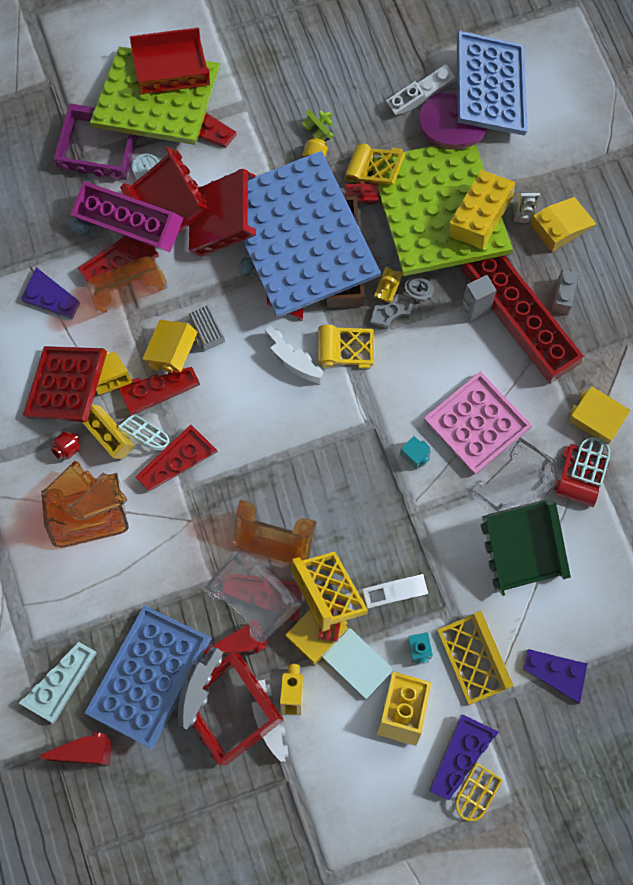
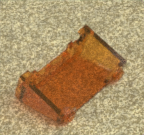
M142 257L97 275L88 281V291L99 316L108 312L107 306L113 300L110 294L112 290L144 278L147 286L156 287L159 291L168 288L164 273L153 257Z
M74 461L41 492L45 497L44 502L50 508L55 507L67 513L73 520H84L121 507L128 501L126 496L106 473L102 472L96 479L88 470L84 471L80 466L81 464L77 461Z
M118 473L104 476L100 481L101 488L64 496L63 492L57 488L41 491L44 527L53 546L65 548L119 535L129 529Z
M239 501L234 532V543L238 549L292 565V559L300 557L301 561L310 558L317 535V521L305 518L299 519L294 525L293 531L255 520L257 514L256 507L250 502Z

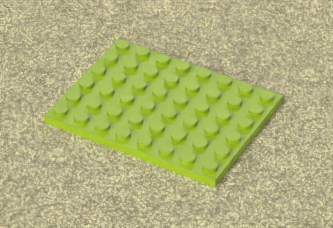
M476 144L464 149H446L436 145L404 152L405 156L394 185L378 184L379 197L403 276L513 253L502 217L483 250L449 237V223L479 172L481 170L485 171ZM381 156L374 158L373 163L377 162L383 157ZM392 157L391 159H389V164H392L395 161H397L398 157ZM384 162L376 168L378 169V171H381L388 165L386 162ZM375 169L372 170L373 175L377 173ZM390 170L382 175V177L390 179L392 171Z

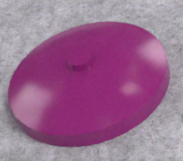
M447 90L431 96L420 110L419 126L422 134L428 141L442 148L464 149L480 142L489 130L488 128L458 123L457 90Z

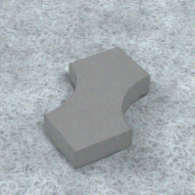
M396 294L392 303L382 306L375 305L370 325L388 329L390 323L396 318L410 317L415 298Z

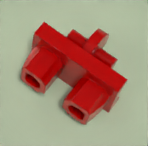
M360 181V184H346V197L357 196V203H379L378 184H364V181Z

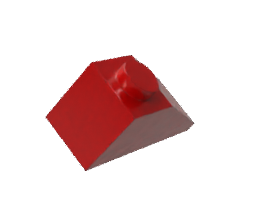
M254 620L211 647L224 652L222 656H229L232 652L240 655L252 654L253 652L257 654L267 648L268 640L257 621ZM209 647V648H207V649L205 650V652H204L205 655L208 653V651H209V649H210L211 647Z

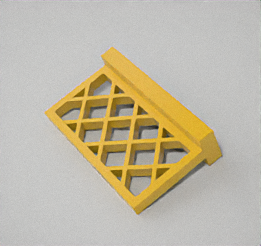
M336 552L302 561L300 557L292 559L291 573L322 632L329 630L332 624L368 613L367 607ZM331 559L335 563L334 567L324 564L325 561ZM313 565L318 568L316 572L308 570L306 566ZM324 569L330 571L331 573L329 577H327L322 574H319L320 570ZM333 574L341 575L343 577L342 582L333 579ZM317 578L319 580L325 581L326 583L322 587L315 584L314 581ZM328 584L339 586L337 592L328 589ZM344 588L350 590V597L341 594V589ZM323 594L334 596L332 602L323 599ZM339 598L347 601L345 607L336 604V599ZM350 603L358 605L360 609L352 610L348 607ZM333 608L341 611L342 614L333 617L330 611Z
M481 610L471 616L437 629L469 705L514 687ZM471 620L475 625L472 635L462 631L464 623ZM450 629L457 631L454 643L446 640L443 632ZM476 631L478 632L480 638L475 637ZM460 633L471 637L467 648L456 644ZM473 639L481 641L483 644L480 654L469 650ZM455 646L466 651L462 662L453 658L452 653ZM484 650L486 651L488 657L483 655ZM468 652L479 656L475 667L464 663ZM481 658L490 660L491 667L488 673L478 669ZM456 662H457V663H460L459 669H458V667H457V665H456ZM463 665L474 669L470 681L461 677L460 672ZM492 669L494 670L496 676L491 674ZM476 671L487 675L483 686L472 682ZM489 677L498 679L501 688L496 690L486 688ZM464 681H465V682H468L467 688H466V686H465V684H464ZM471 684L482 688L479 697L472 700L468 693ZM484 690L489 691L488 693L483 695Z

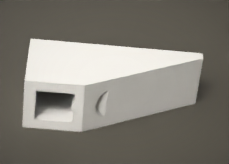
M519 193L514 195L512 202L514 222L527 223L532 221L540 193Z

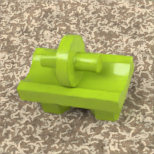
M309 109L306 112L308 116L302 124L309 132L317 125L319 129L313 136L323 141L327 137L331 140L334 135L325 125L327 124L329 127L333 125L331 121L332 113L320 111L318 113L320 119H318Z

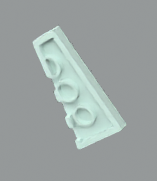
M78 642L19 704L54 724L97 652Z

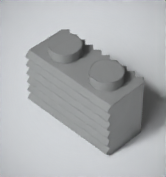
M561 270L555 290L552 312L564 315L570 314L579 279L578 273Z
M209 305L188 314L190 318L187 321L188 324L198 332L195 339L199 347L203 346L206 351L225 342L224 335Z

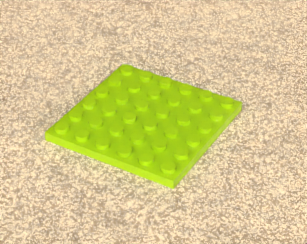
M119 46L90 125L92 128L196 145L218 77L220 63L206 61L210 72V86L140 95L131 48Z

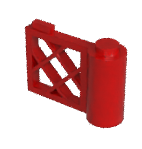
M570 444L569 447H565L562 457L566 459L560 481L556 480L553 491L556 492L558 497L594 507L599 495V487L566 475L567 470L575 465L572 451L578 452L580 446ZM581 451L583 459L578 460V462L583 463L585 462L587 452ZM591 454V455L589 456V459H591V458H593V457L597 458V456ZM602 458L598 469L604 470L607 459ZM588 460V463H587V464H588L589 466H592V467H593V464L591 463V461ZM577 465L576 471L578 472V476L580 477L582 471ZM593 470L586 471L583 478L586 479L585 476L592 473ZM597 472L595 475L597 483L601 481L603 474L601 472Z

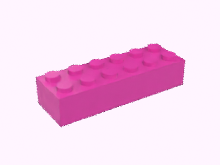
M83 181L70 214L84 222L169 253L172 250L183 218L174 212Z

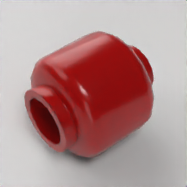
M62 432L52 441L51 451L56 458L68 460L79 451L80 445L78 442L80 440L74 433Z

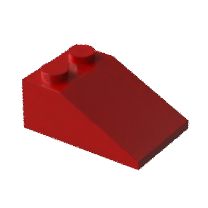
M91 733V736L81 737L41 754L40 759L53 762L110 766L113 740L108 739L107 735L103 733Z

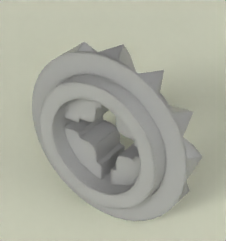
M413 277L405 283V294H409V298H415L416 301L421 299L424 302L426 299H430L434 293L433 285L424 278Z

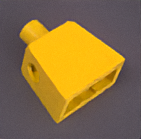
M106 350V358L96 389L98 395L132 383L127 369L116 352L109 353Z
M289 664L288 673H283L280 699L281 714H302L304 681L303 675L300 674V665Z

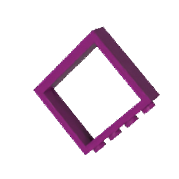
M69 103L54 156L57 168L63 171H76L80 174L90 173L98 177L108 176L116 180H126L138 135L129 134L121 167L66 158L76 120L90 122L95 107Z

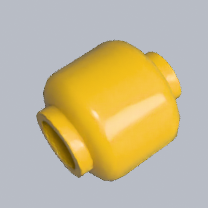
M312 138V140L306 142L302 156L304 158L322 151L326 157L328 147L323 140Z

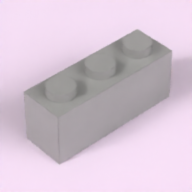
M487 275L466 286L461 311L465 318L468 317L470 322L489 314L497 290Z

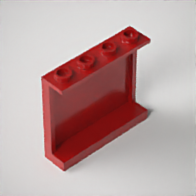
M199 27L130 36L131 51L140 95L210 86V72L204 57Z
M166 147L165 150L168 155L132 185L124 183L120 186V189L125 196L181 216L183 221L178 231L179 234L208 211L209 208L206 204V198L198 190L197 182L191 178L189 168L182 162V155L177 150Z
M243 168L198 187L199 192L207 200L206 204L209 210L189 225L190 252L203 257L256 236V229L248 225V181L256 178V175Z

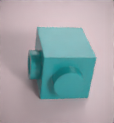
M413 436L401 448L400 455L417 470L420 466L424 467L430 461L431 451L426 442L420 441Z
M428 632L409 635L407 640L412 662H417L418 665L429 663L433 653Z

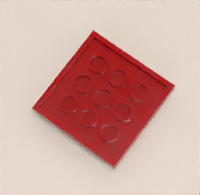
M44 346L23 416L32 419L87 422L107 351L104 348Z

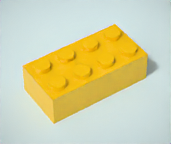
M481 170L449 223V237L483 250L514 196L515 181Z

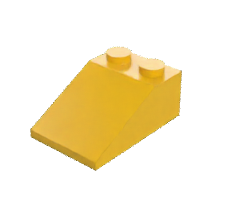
M572 197L550 205L533 215L530 226L552 253L596 226V223L579 201Z
M393 671L377 735L417 746L422 734L432 682Z

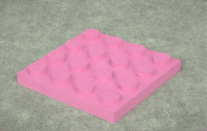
M481 371L424 417V421L474 475L479 473L532 427L527 419Z

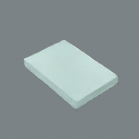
M351 628L322 657L366 700L394 671Z

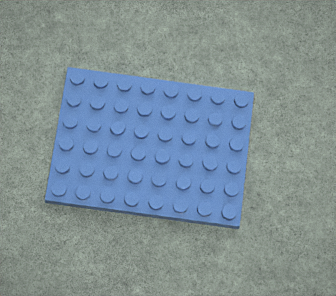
M322 151L258 175L256 178L248 181V225L256 229V236L244 240L243 243L277 318L381 276V272Z

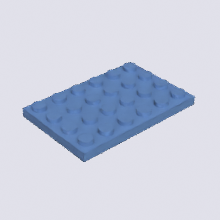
M463 31L457 33L458 123L526 135L528 129L525 48L523 44Z
M144 605L87 707L85 714L153 750L179 701L181 689L190 666L194 660L198 662L201 660L212 638Z

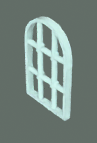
M136 414L130 416L117 428V430L152 450H163L169 444V437L165 432ZM134 418L138 420L139 422L143 423V425L138 424L132 419ZM127 423H133L134 425L138 426V429L136 430L132 428L131 426L127 425ZM125 426L126 428L130 429L133 433H130L122 427ZM145 426L156 431V433H153L152 431L148 430ZM142 429L146 431L147 433L151 434L152 437L149 438L145 436L144 434L140 433V430ZM138 434L139 436L143 437L144 439H146V442L135 435ZM156 437L160 441L164 442L165 445L162 446L155 442L153 439Z
M596 437L584 440L578 449L571 478L601 487L610 460L609 445L604 440ZM587 441H591L589 448H582L583 444H585ZM594 441L601 443L597 453L591 451ZM604 446L608 452L607 456L602 454ZM581 451L587 452L585 462L583 463L578 462ZM591 454L597 456L595 466L593 467L587 465ZM602 458L607 459L604 470L598 469L599 461ZM577 465L583 467L580 477L574 475ZM587 468L593 470L591 480L583 478ZM597 472L603 473L600 483L594 482Z

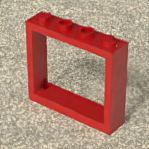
M232 652L221 661L217 668L213 669L210 682L203 686L202 689L205 690L234 667L269 721L226 754L199 711L197 712L196 721L191 727L199 732L201 735L199 737L200 741L212 752L210 754L211 758L217 764L225 766L284 721L244 659L235 652Z

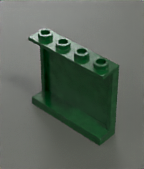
M551 498L482 516L483 523H480L483 535H486L487 541L484 542L487 554L490 553L491 560H488V564L495 577L492 579L494 589L498 590L502 596L505 595L504 590L557 576H560L563 580L571 578L557 504Z

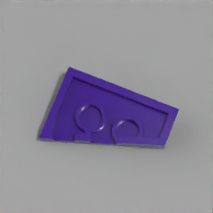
M37 267L21 297V300L25 303L70 319L74 318L80 305L79 300Z
M527 649L523 670L580 704L588 664Z

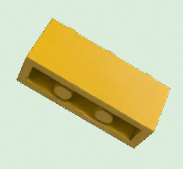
M92 404L87 422L82 423L113 458L124 459L136 445L126 434L117 430L118 425L101 406Z

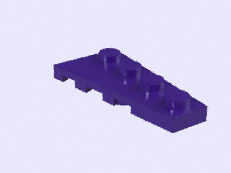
M460 714L429 792L450 800L464 781L465 776L472 769L474 763L486 751L490 742L497 736L499 731Z

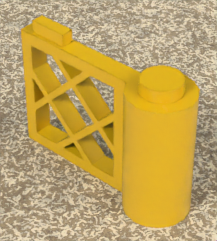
M365 143L358 144L355 147L344 178L351 184H360V181H364L367 183L394 185L405 153L401 148H392L391 150L371 149ZM375 155H382L383 158L373 163ZM392 157H398L397 161H395L392 164H389V159H391ZM386 162L388 166L378 171L376 167ZM373 169L377 171L373 176H367L368 172ZM390 170L392 171L390 179L382 177V175Z
M333 325L319 326L318 364L326 369L332 368L336 364L359 365V369H370V366L374 365L373 329L338 328ZM340 333H347L352 339L346 344L340 339ZM361 334H369V341L365 345L357 338ZM354 340L361 346L356 353L349 347ZM344 349L352 355L350 359H341V352ZM365 350L369 354V360H362L358 354Z

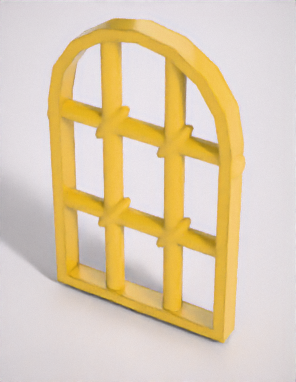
M475 762L455 800V809L458 815L467 821L480 819L487 811L503 779ZM478 766L482 770L478 778L473 780L471 776ZM486 771L491 776L487 784L482 786L479 784V781ZM495 777L499 781L492 792L488 787ZM470 781L474 785L469 794L465 796L462 793ZM479 787L483 791L478 800L474 802L470 797L475 788ZM489 793L491 796L485 807H482L479 804L484 794ZM460 797H462L465 801L459 810L458 802ZM470 802L474 807L469 817L466 818L462 815V812L467 803L469 804ZM479 808L482 810V812L477 817L472 818L476 809L478 810Z

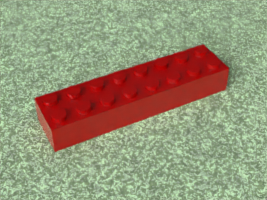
M505 255L462 265L461 270L470 282L486 275L489 277L497 290L491 309L549 384L580 365L584 357Z

